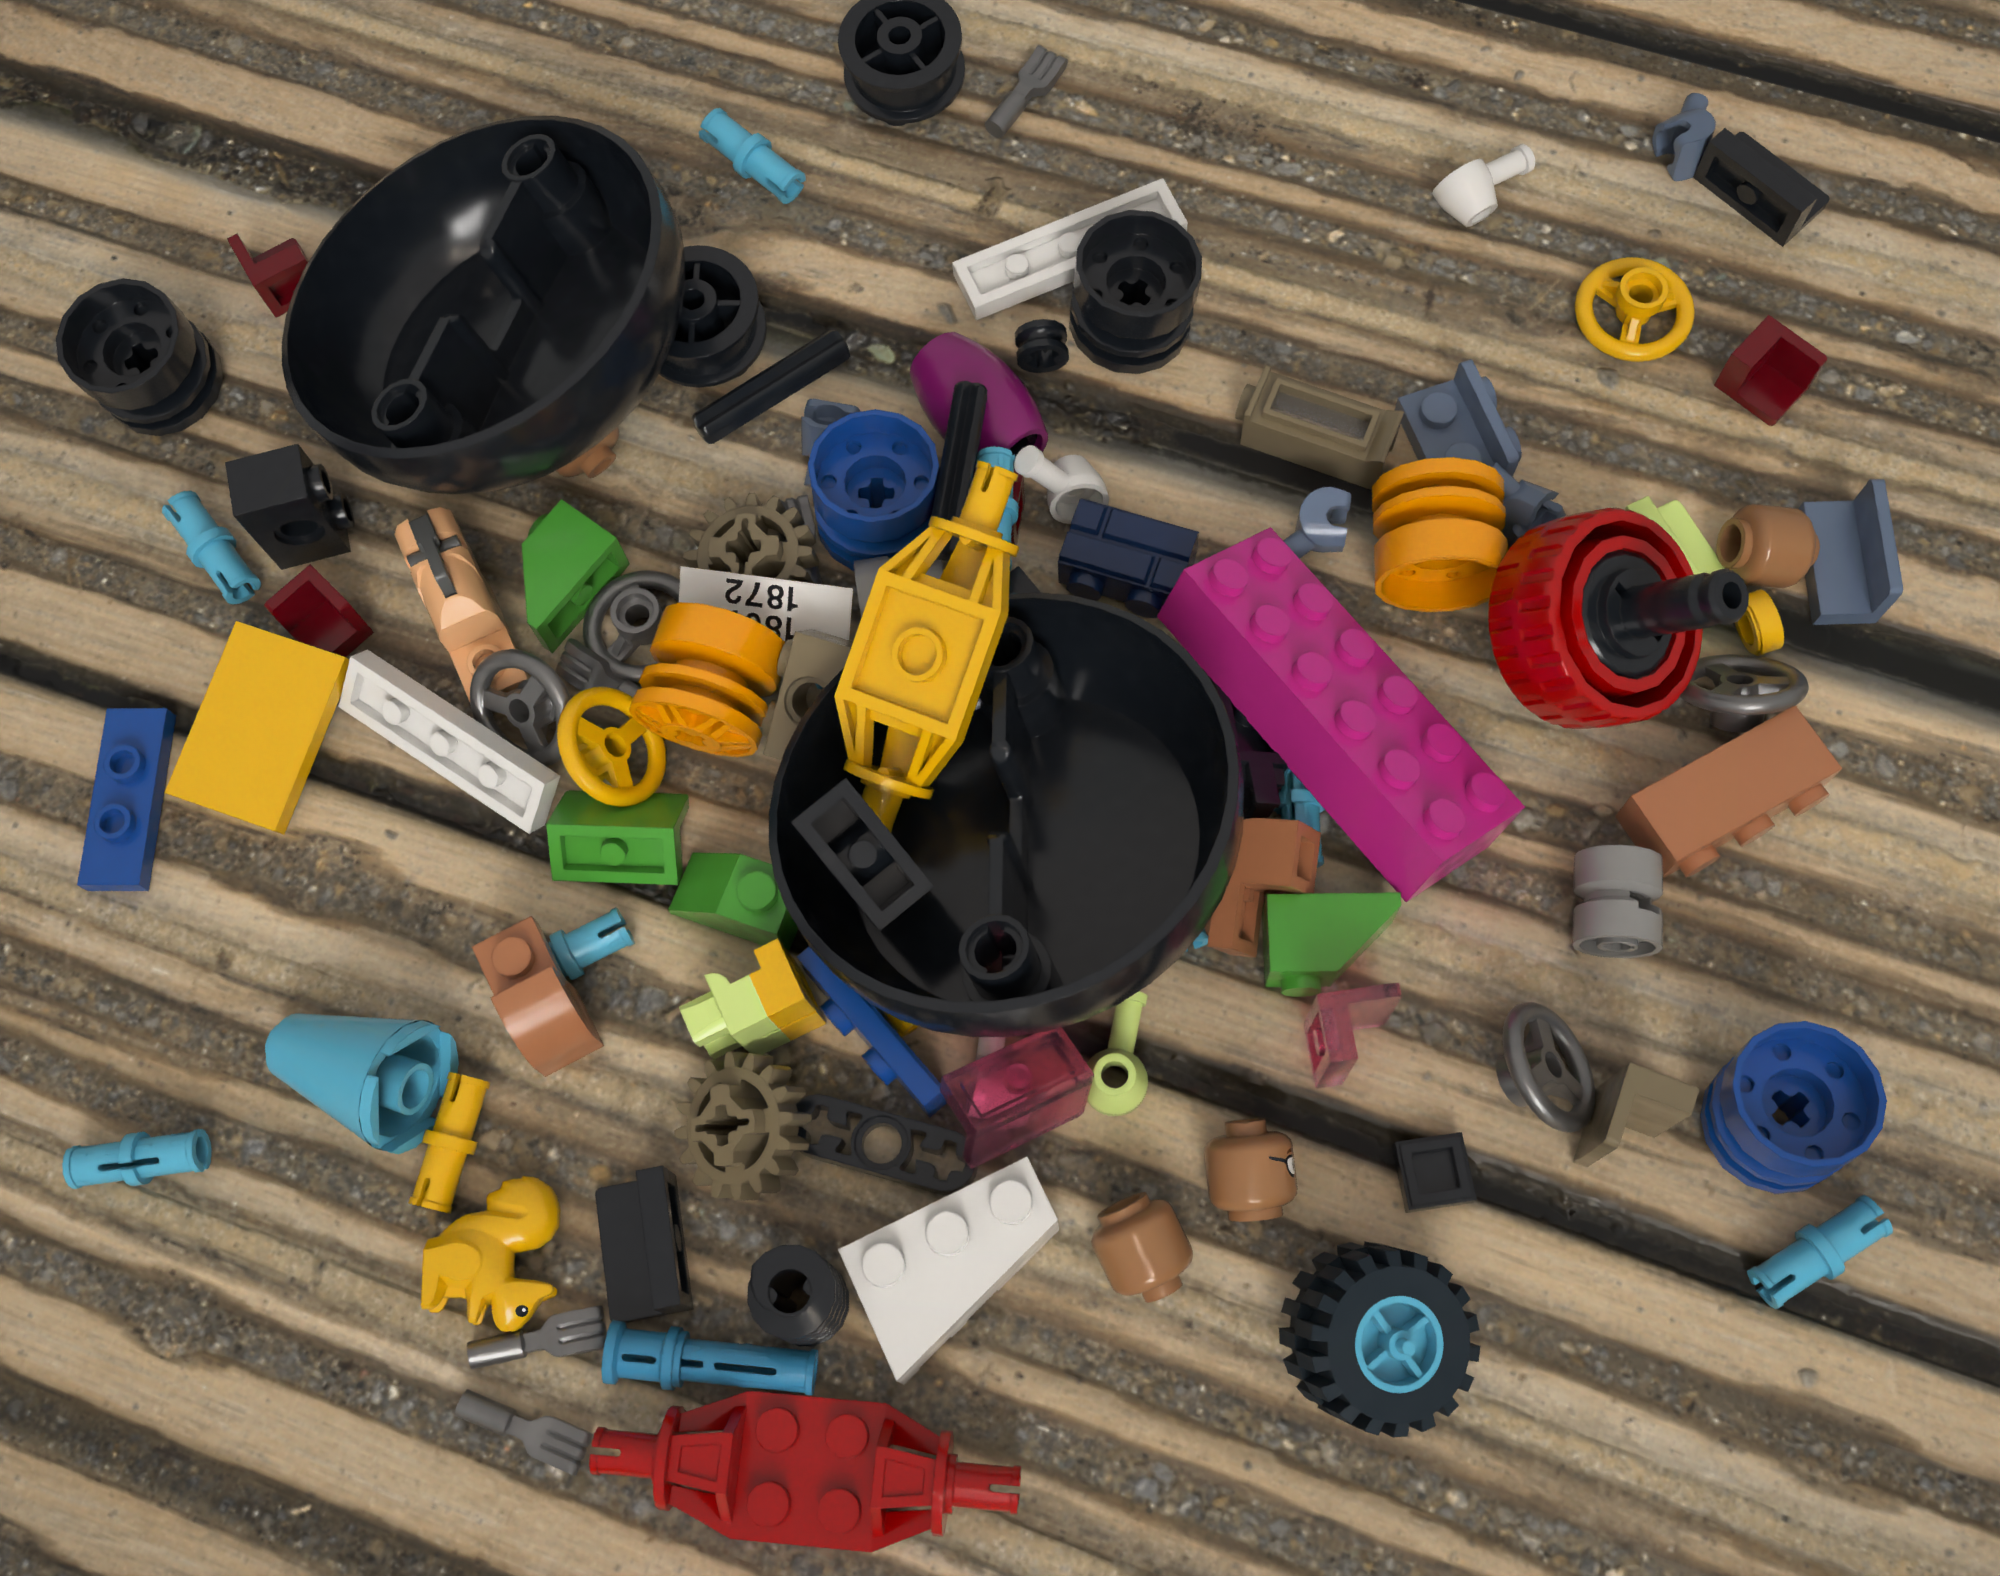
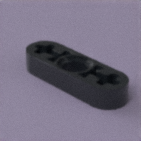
M822 1094L809 1095L796 1104L797 1111L811 1114L812 1120L817 1119L820 1110L828 1111L827 1119L835 1127L848 1131L851 1129V1117L861 1119L852 1133L851 1155L841 1154L846 1145L842 1138L824 1134L820 1137L818 1144H809L808 1150L800 1151L809 1158L946 1196L972 1184L976 1177L978 1160L971 1142L959 1132ZM799 1126L798 1136L811 1143V1135L806 1129ZM885 1126L895 1129L900 1134L902 1146L896 1158L890 1162L880 1164L872 1162L866 1157L864 1142L872 1130ZM914 1135L924 1136L925 1138L921 1142L920 1148L922 1151L934 1155H943L947 1145L955 1146L958 1160L965 1163L963 1171H951L947 1180L937 1179L938 1171L933 1164L916 1159V1172H905L904 1170L910 1163L914 1153Z

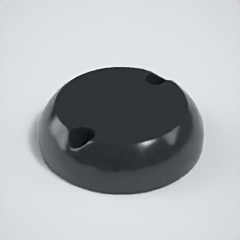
M525 116L500 120L461 132L414 155L367 190L340 217L309 260L294 290L286 314L282 337V369L287 391L296 410L325 444L362 472L385 483L427 493L466 494L495 492L520 486L544 477L571 463L607 437L638 406L658 377L675 340L684 302L685 252L682 232L664 189L638 152L624 139L602 126L576 118Z
M1039 592L1009 594L1008 617L965 739L930 785L934 789L931 799H922L911 796L910 799L903 798L891 832L934 887L881 931L873 925L790 823L792 819L844 778H847L861 797L866 786L860 782L861 778L843 769L848 756L834 698L843 669L819 693L801 718L784 751L774 780L769 808V850L774 877L785 907L809 947L844 984L871 1005L902 1021L936 1032L968 1037H1013L1047 1032L1084 1021L1125 1001L1151 984L1175 963L1204 930L1223 899L1236 866L1243 835L1244 779L1240 750L1225 705L1208 675L1193 657L1164 631L1142 618L1117 607L1073 595ZM874 721L872 764L880 767L888 726Z

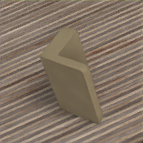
M1629 1062L1596 1088L1593 1116L1583 1128L1573 1162L1589 1167L1617 1149L1625 1127L1652 1138L1657 1137L1692 1115L1700 1088Z

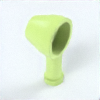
M1140 991L1115 1007L1108 1048L1092 1056L1082 1073V1090L1087 1102L1092 1108L1104 1115L1122 1116L1131 1113L1140 1106L1147 1093L1148 1076L1146 1069L1140 1059L1134 1055L1142 1007L1146 1006L1148 998L1147 994ZM1112 1066L1122 1068L1128 1076L1126 1083L1118 1088L1107 1086L1101 1078L1107 1068Z

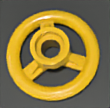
M1626 257L1601 264L1592 270L1582 281L1575 298L1576 320L1586 339L1603 353L1625 361H1651L1670 354L1685 341L1694 322V302L1684 281L1668 267L1645 258ZM1623 276L1620 282L1612 280L1613 278ZM1595 294L1616 308V316L1622 322L1619 340L1604 331L1597 322L1593 311ZM1676 308L1674 325L1665 336L1650 343L1639 344L1641 327L1649 321L1651 316Z
M592 687L574 695L564 706L560 714L557 726V742L563 764L574 782L594 799L616 807L640 804L657 791L664 778L666 769L664 739L634 720L629 712L633 699L632 696L610 687ZM603 705L618 709L628 716L629 719L619 728L608 727L602 729L581 716L589 708ZM642 735L647 748L648 764L643 778L633 786L627 759L631 755V744ZM607 780L611 785H608L603 781Z

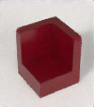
M238 234L227 238L252 285L275 318L287 313L294 290L309 262L297 240L291 238L253 257Z
M1768 315L1730 355L1714 386L1767 425L1773 426L1809 389L1826 363L1827 356Z
M311 564L264 604V607L296 641L347 657L374 633L349 602Z

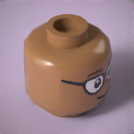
M1265 1118L1225 1122L1226 1135L1213 1138L1204 1147L1210 1202L1215 1207L1227 1211L1228 1220L1235 1222L1261 1221L1283 1216L1282 1206L1293 1201L1298 1190L1291 1139L1284 1133L1267 1131Z

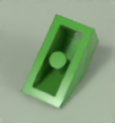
M562 499L549 513L541 515L533 523L528 537L522 543L527 623L542 646L553 653L585 617L587 608L594 596L606 584L619 577L630 565L617 537Z
M693 852L668 909L673 915L762 946L778 938L788 952L798 931L797 925L785 907L774 877L772 864L743 854Z
M1401 892L1266 894L1262 908L1265 987H1281V994L1292 997L1317 995L1322 992L1321 987H1331L1393 922L1401 907Z

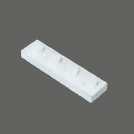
M1159 179L952 262L953 275L976 321L1073 282L1077 247L1087 230L1105 216L1127 210L1153 211L1177 221L1187 231L1188 222L1164 179Z
M368 649L350 656L338 705L339 708L528 834L545 826L560 775Z

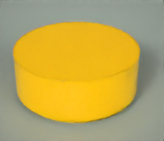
M1762 589L1748 593L1749 600L1746 612L1738 622H1735L1742 643L1750 653L1756 656L1781 649L1784 644V631L1780 615L1773 600Z

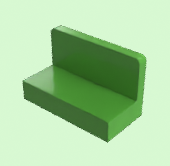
M566 791L546 823L552 881L678 885L683 875L680 827L689 809L688 795L654 793L640 804L616 807L604 804L584 791Z

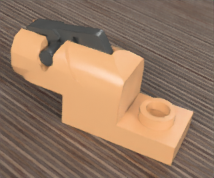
M438 507L427 510L428 514L412 521L406 519L397 525L394 535L438 638L449 652L470 702L471 682L479 664L492 653L506 649H517V646L493 590L482 575L456 517L451 510ZM506 668L494 676L490 687L502 692H510L518 688L522 681L530 677L523 670Z

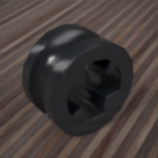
M1040 319L1024 323L1018 327L1015 332V345L1019 348L1016 352L1017 365L1021 369L1032 373H1047L1058 370L1066 365L1069 360V350L1065 344L1067 341L1065 326L1055 320Z

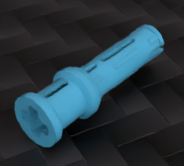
M613 1320L608 1328L604 1343L601 1368L602 1381L604 1384L616 1385L620 1378L660 1382L663 1390L674 1391L676 1387L682 1388L684 1381L741 1388L798 1392L812 1396L817 1379L819 1352L815 1349L807 1351L747 1343L739 1344L690 1339V1332L684 1331L683 1327L671 1326L666 1333L627 1329L626 1322Z

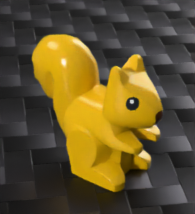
M530 1176L503 1181L500 1189L488 1193L486 1198L487 1210L466 1214L451 1223L438 1237L427 1239L423 1249L422 1309H427L430 1313H439L445 1308L449 1298L466 1299L468 1322L478 1326L482 1324L487 1309L491 1305L495 1326L502 1332L511 1333L522 1328L531 1319L542 1302L557 1295V1289L547 1282L515 1278V1253L542 1247L552 1239L560 1225L561 1209L557 1195L548 1184Z

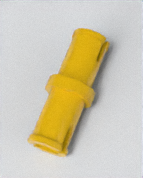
M448 1072V1081L433 1130L425 1129L422 1143H426L428 1146L412 1197L410 1196L408 1203L451 1214L453 1199L467 1154L474 1155L478 1142L471 1140L486 1091L490 1087V1082Z

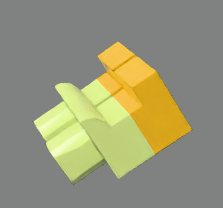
M778 938L753 950L761 969L733 983L721 974H706L704 976L711 991L679 1006L694 1043L699 1047L704 1046L714 1060L725 1055L726 1052H731L741 1046L749 1053L765 1054L826 1024L801 967Z

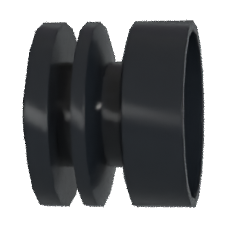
M1127 210L1105 216L1085 233L1077 247L1069 329L1077 347L1093 363L1117 373L1141 374L1162 368L1179 355L1189 336L1194 304L1197 300L1201 282L1202 256L1193 236L1177 221L1153 211Z
M122 278L100 283L77 297L62 317L56 336L58 361L64 371L76 385L97 400L115 419L136 433L163 436L183 431L202 419L217 400L223 380L219 354L210 340L198 330L193 322L185 317L174 302L164 292L146 281Z

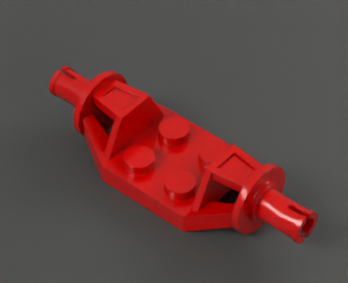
M745 1391L686 1411L683 1406L672 1405L666 1412L658 1434L610 1430L606 1427H598L594 1433L591 1447L619 1449L621 1454L620 1456L590 1454L589 1468L592 1475L607 1474L652 1479L654 1503L658 1510L669 1511L674 1506L729 1539L861 1552H874L930 1529L932 1536L943 1537L948 1514H953L954 1507L1010 1512L1012 1515H1017L1020 1494L994 1492L990 1490V1486L992 1484L1021 1486L1020 1465L1010 1467L958 1462V1454H953V1431L942 1430L939 1436L890 1404L758 1391ZM723 1431L717 1433L687 1434L688 1432ZM897 1445L936 1455V1459L893 1449V1446ZM932 1506L931 1509L887 1511V1508Z

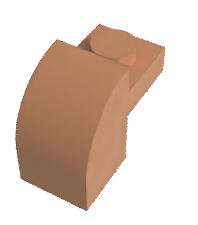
M1270 818L1243 820V835L1235 869L1223 899L1205 927L1206 934L1209 936L1208 947L1233 956L1256 958L1264 893H1314L1321 832L1299 820Z
M532 916L472 946L474 954L494 996L490 998L499 1017L522 1055L535 1070L547 1077L604 1046L578 990L565 979L539 923Z

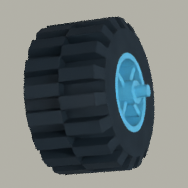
M1366 1241L1364 1245L1352 1242L1337 1245V1255L1322 1252L1313 1258L1312 1262L1317 1271L1314 1274L1304 1271L1299 1272L1292 1284L1298 1287L1300 1292L1296 1300L1285 1297L1281 1310L1282 1313L1291 1316L1290 1327L1279 1328V1343L1292 1349L1293 1353L1285 1357L1283 1361L1288 1374L1301 1379L1296 1386L1306 1399L1317 1403V1408L1356 1428L1378 1436L1380 1432H1383L1393 1438L1407 1437L1409 1427L1420 1432H1425L1435 1427L1436 1423L1433 1416L1435 1412L1449 1417L1459 1406L1453 1398L1457 1389L1468 1392L1474 1380V1377L1466 1374L1469 1360L1479 1362L1480 1346L1470 1343V1333L1480 1330L1477 1315L1463 1310L1462 1307L1471 1299L1463 1286L1449 1282L1453 1274L1443 1265L1428 1261L1427 1256Z

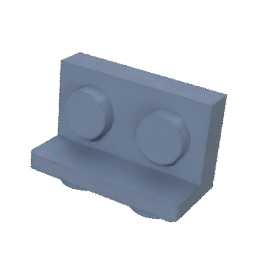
M1472 359L1459 363L1454 380L1397 399L1395 410L1404 412L1401 425L1418 460L1455 457L1476 460L1488 466H1492L1497 462L1513 477L1522 455L1520 441L1512 427L1504 426L1496 409L1497 398L1494 387L1486 376H1480Z

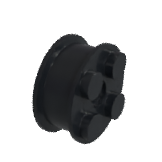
M860 0L844 17L839 29L838 47L844 64L845 86L855 105L869 116L892 126L923 121L945 110L955 100L963 86L965 62L961 51V24L955 11L945 0Z
M687 246L684 247V302L675 340L659 374L665 379L682 386L711 387L743 375L754 363L765 343L767 333L766 317L759 301L755 279L748 267L740 259L727 251L715 247Z

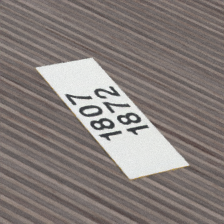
M680 566L679 603H702L733 611L766 626L785 642L788 639L793 640L795 631L816 630L846 640L850 639L853 588Z

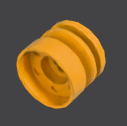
M1455 457L1428 458L1399 465L1379 477L1372 485L1373 534L1379 539L1374 545L1375 594L1379 598L1395 607L1421 612L1455 611L1475 607L1489 601L1497 568L1502 558L1508 552L1507 538L1501 532L1505 526L1506 508L1503 505L1505 494L1504 479L1495 468L1476 460Z
M684 602L668 605L661 615L649 650L654 660L658 663L645 666L639 679L642 688L638 689L634 694L629 712L634 720L647 730L682 746L721 756L743 757L753 755L757 751L762 738V732L759 727H762L763 717H766L768 706L761 697L771 696L778 688L781 676L777 674V664L785 641L774 631L757 621L724 608L702 603Z

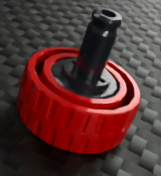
M1605 508L1567 515L1535 526L1528 530L1523 537L1515 541L1502 558L1492 583L1488 606L1489 635L1500 673L1512 693L1530 712L1552 725H1559L1568 729L1615 727L1649 720L1659 715L1663 710L1668 709L1685 691L1693 676L1700 655L1703 628L1738 622L1746 612L1749 594L1744 580L1733 570L1725 568L1713 571L1711 574H1693L1678 544L1655 521L1631 510Z

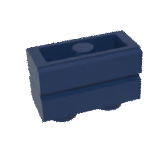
M1081 498L1059 554L1058 581L1060 584L1066 585V589L1074 596L1095 601L1100 600L1101 596L1125 602V607L1138 616L1157 618L1158 613L1183 570L1194 565L1199 532Z

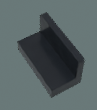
M1726 128L1709 141L1693 176L1700 184L1782 247L1824 210L1830 200L1826 193L1748 134L1739 132L1734 135Z
M663 1165L636 1170L637 1181L601 1187L595 1192L611 1321L618 1320L628 1323L694 1310L676 1175Z

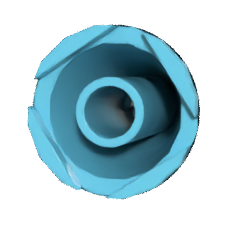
M295 1013L287 1016L269 1033L265 1043L266 1064L274 1076L373 1148L394 1154H401L416 1148L422 1142L425 1129L433 1130L436 1118L431 1117L437 1106L439 1098L443 1097L448 1081V1072L458 1073L459 1059L456 1041L452 1035L441 1031L439 1028L441 1026L425 1020Z

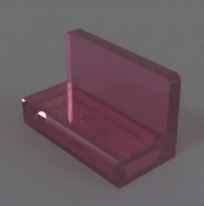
M1399 983L1316 995L1303 1024L1316 1089L1338 1086L1344 1083L1358 1060L1353 1030L1385 1025L1402 998Z
M1061 1027L1047 1032L1034 1033L942 1076L940 1091L967 1133L963 1158L969 1168H975L1081 1116L1085 1110L1094 1073Z

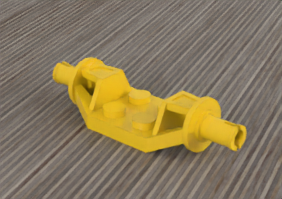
M977 460L976 471L959 518L953 516L951 521L931 516L928 524L930 527L878 569L834 695L848 756L843 769L861 778L860 782L866 785L862 798L890 833L892 832L903 798L910 799L911 796L922 799H931L934 789L930 785L962 745L1008 617L1010 556L1016 557L1019 547L1002 540L1003 534L997 532L1013 484L1017 481L1018 474L996 465L991 467V464ZM951 537L959 538L940 579L926 575V572ZM874 721L888 726L880 767L872 764Z

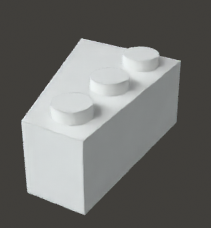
M1025 1157L838 1249L896 1381L905 1385L920 1370L919 1368L950 1337L952 1338L967 1323V1320L1059 1231V1223L1028 1157Z

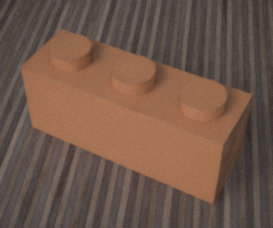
M1793 706L1631 795L1615 817L1635 846L1651 849L1661 854L1663 858V878L1679 869L1687 878L1703 870L1721 857L1716 848L1734 838L1740 847H1743L1775 827L1771 820L1773 816L1788 808L1794 816H1798L1825 800L1830 794L1824 786L1842 770V767L1797 706Z

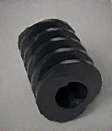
M780 1245L765 1252L752 1265L751 1277L748 1283L747 1303L753 1320L766 1333L799 1347L817 1346L830 1340L843 1327L849 1312V1290L843 1276L816 1251L801 1245ZM804 1284L803 1290L810 1295V1298L801 1310L796 1311L797 1305L790 1299V1296L797 1286Z

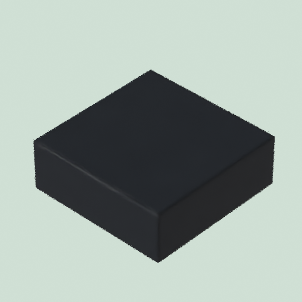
M1462 1132L1394 1142L1392 1150L1405 1213L1469 1204L1477 1200Z

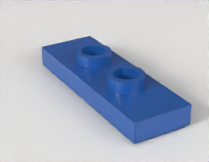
M107 708L77 882V885L86 891H149L176 715L167 708Z
M810 947L799 954L797 959L805 973L828 999L820 1006L821 1010L844 1037L855 1030L869 1046L870 1049L861 1056L886 1086L897 1079L929 1118L947 1104V1095L944 1087L878 1010L834 975Z

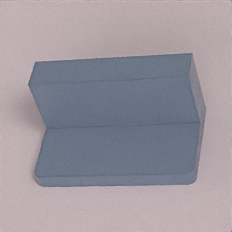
M1870 479L1853 501L1803 502L1799 507V510H1802L1812 521L1820 543L1818 558L1805 575L1812 625L1876 623L1903 593V583L1884 479Z

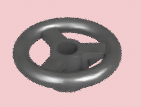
M647 570L622 575L606 584L594 596L587 608L583 622L585 647L606 659L615 676L640 684L639 679L645 666L652 664L631 665L624 662L640 645L652 643L663 613L656 597L646 589L663 591L671 595L679 603L680 580L663 572ZM611 606L610 617L619 636L606 649L601 636V626L603 618ZM643 617L649 618L644 625L639 627L633 626L636 620Z
M506 649L486 657L477 667L470 687V705L474 720L546 767L555 764L561 759L557 742V726L564 706L571 699L562 679L546 662L526 651ZM506 668L520 669L531 675L530 678L522 681L518 688L510 692H502L490 687L494 676ZM491 710L506 715L508 720L520 729L527 749L519 747L505 736L497 725ZM556 721V731L548 745L546 740L547 726Z
M1715 655L1698 659L1693 676L1685 691L1679 697L1694 706L1710 710V723L1712 726L1729 732H1747L1763 723L1765 714L1783 711L1799 704L1806 697L1809 685L1801 671L1775 659L1753 655ZM1707 676L1713 680L1716 688L1708 690L1696 685L1693 681Z
M1524 1002L1516 1005L1510 1010L1503 1026V1048L1505 1055L1501 1056L1496 1064V1073L1503 1092L1516 1106L1525 1107L1528 1105L1538 1118L1553 1129L1562 1132L1581 1130L1589 1123L1593 1116L1595 1086L1588 1060L1580 1043L1567 1024L1548 1007L1535 1002ZM1529 1022L1530 1030L1524 1043V1030ZM1553 1040L1555 1041L1561 1053L1563 1054L1568 1065V1068L1570 1070V1073L1565 1069V1065L1560 1055L1555 1050ZM1552 1095L1567 1099L1573 1105L1572 1110L1567 1112L1560 1109L1547 1096Z

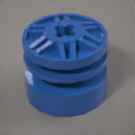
M874 409L850 413L828 425L814 442L808 461L818 533L821 543L831 557L854 571V561L888 556L891 559L929 527L928 524L932 514L939 475V462L935 444L922 426L902 414Z
M1808 1021L1779 1023L1753 1036L1740 1049L1737 1055L1732 1057L1720 1069L1705 1090L1700 1119L1706 1144L1722 1168L1745 1185L1774 1194L1803 1192L1827 1179L1844 1165L1868 1150L1883 1128L1887 1099L1880 1072L1861 1046L1838 1030ZM1778 1109L1782 1110L1788 1117L1784 1125L1777 1123L1772 1116Z

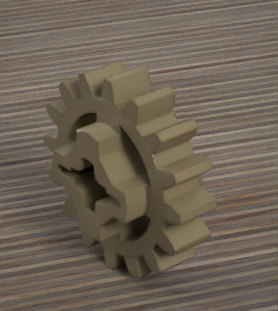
M755 493L748 494L745 506L737 507L730 497L724 499L726 513L718 516L714 512L707 510L703 514L709 524L707 530L691 529L689 536L698 547V549L689 550L683 554V559L689 567L814 583L805 569L819 566V559L813 548H811L816 543L815 537L809 526L804 525L805 522L799 511L795 507L786 510L777 496L773 495L767 501L765 507L762 506ZM768 528L781 533L786 537L787 542H782L778 535H768Z
M726 1052L724 1061H706L704 1065L707 1078L690 1077L687 1082L694 1094L692 1102H678L677 1109L682 1114L688 1116L687 1125L674 1130L676 1138L688 1139L689 1148L679 1158L681 1164L698 1165L692 1182L696 1186H711V1196L714 1198H733L734 1201L759 1200L760 1193L779 1192L781 1190L779 1176H795L799 1171L795 1161L791 1158L793 1151L808 1150L810 1144L804 1138L798 1136L799 1126L806 1125L812 1121L811 1114L797 1111L796 1104L806 1094L804 1087L787 1086L793 1070L789 1066L773 1065V1056Z

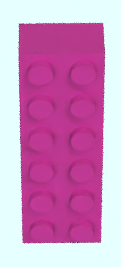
M1271 527L1183 570L1157 615L1159 620L1213 682L1229 697L1233 705L1244 714L1247 721L1274 752L1276 751L1287 763L1288 768L1396 892H1401V897L1405 902H1408L1488 848L1525 808L1520 800Z

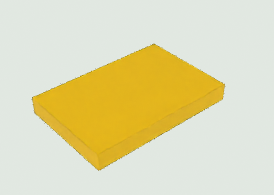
M236 621L164 793L284 835L341 697L349 659Z

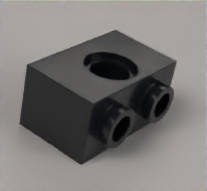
M299 444L225 462L233 516L281 570L351 552L347 529L354 527L355 522L349 500L343 492L336 494L322 464L314 465Z
M847 778L839 781L790 821L879 931L934 887Z

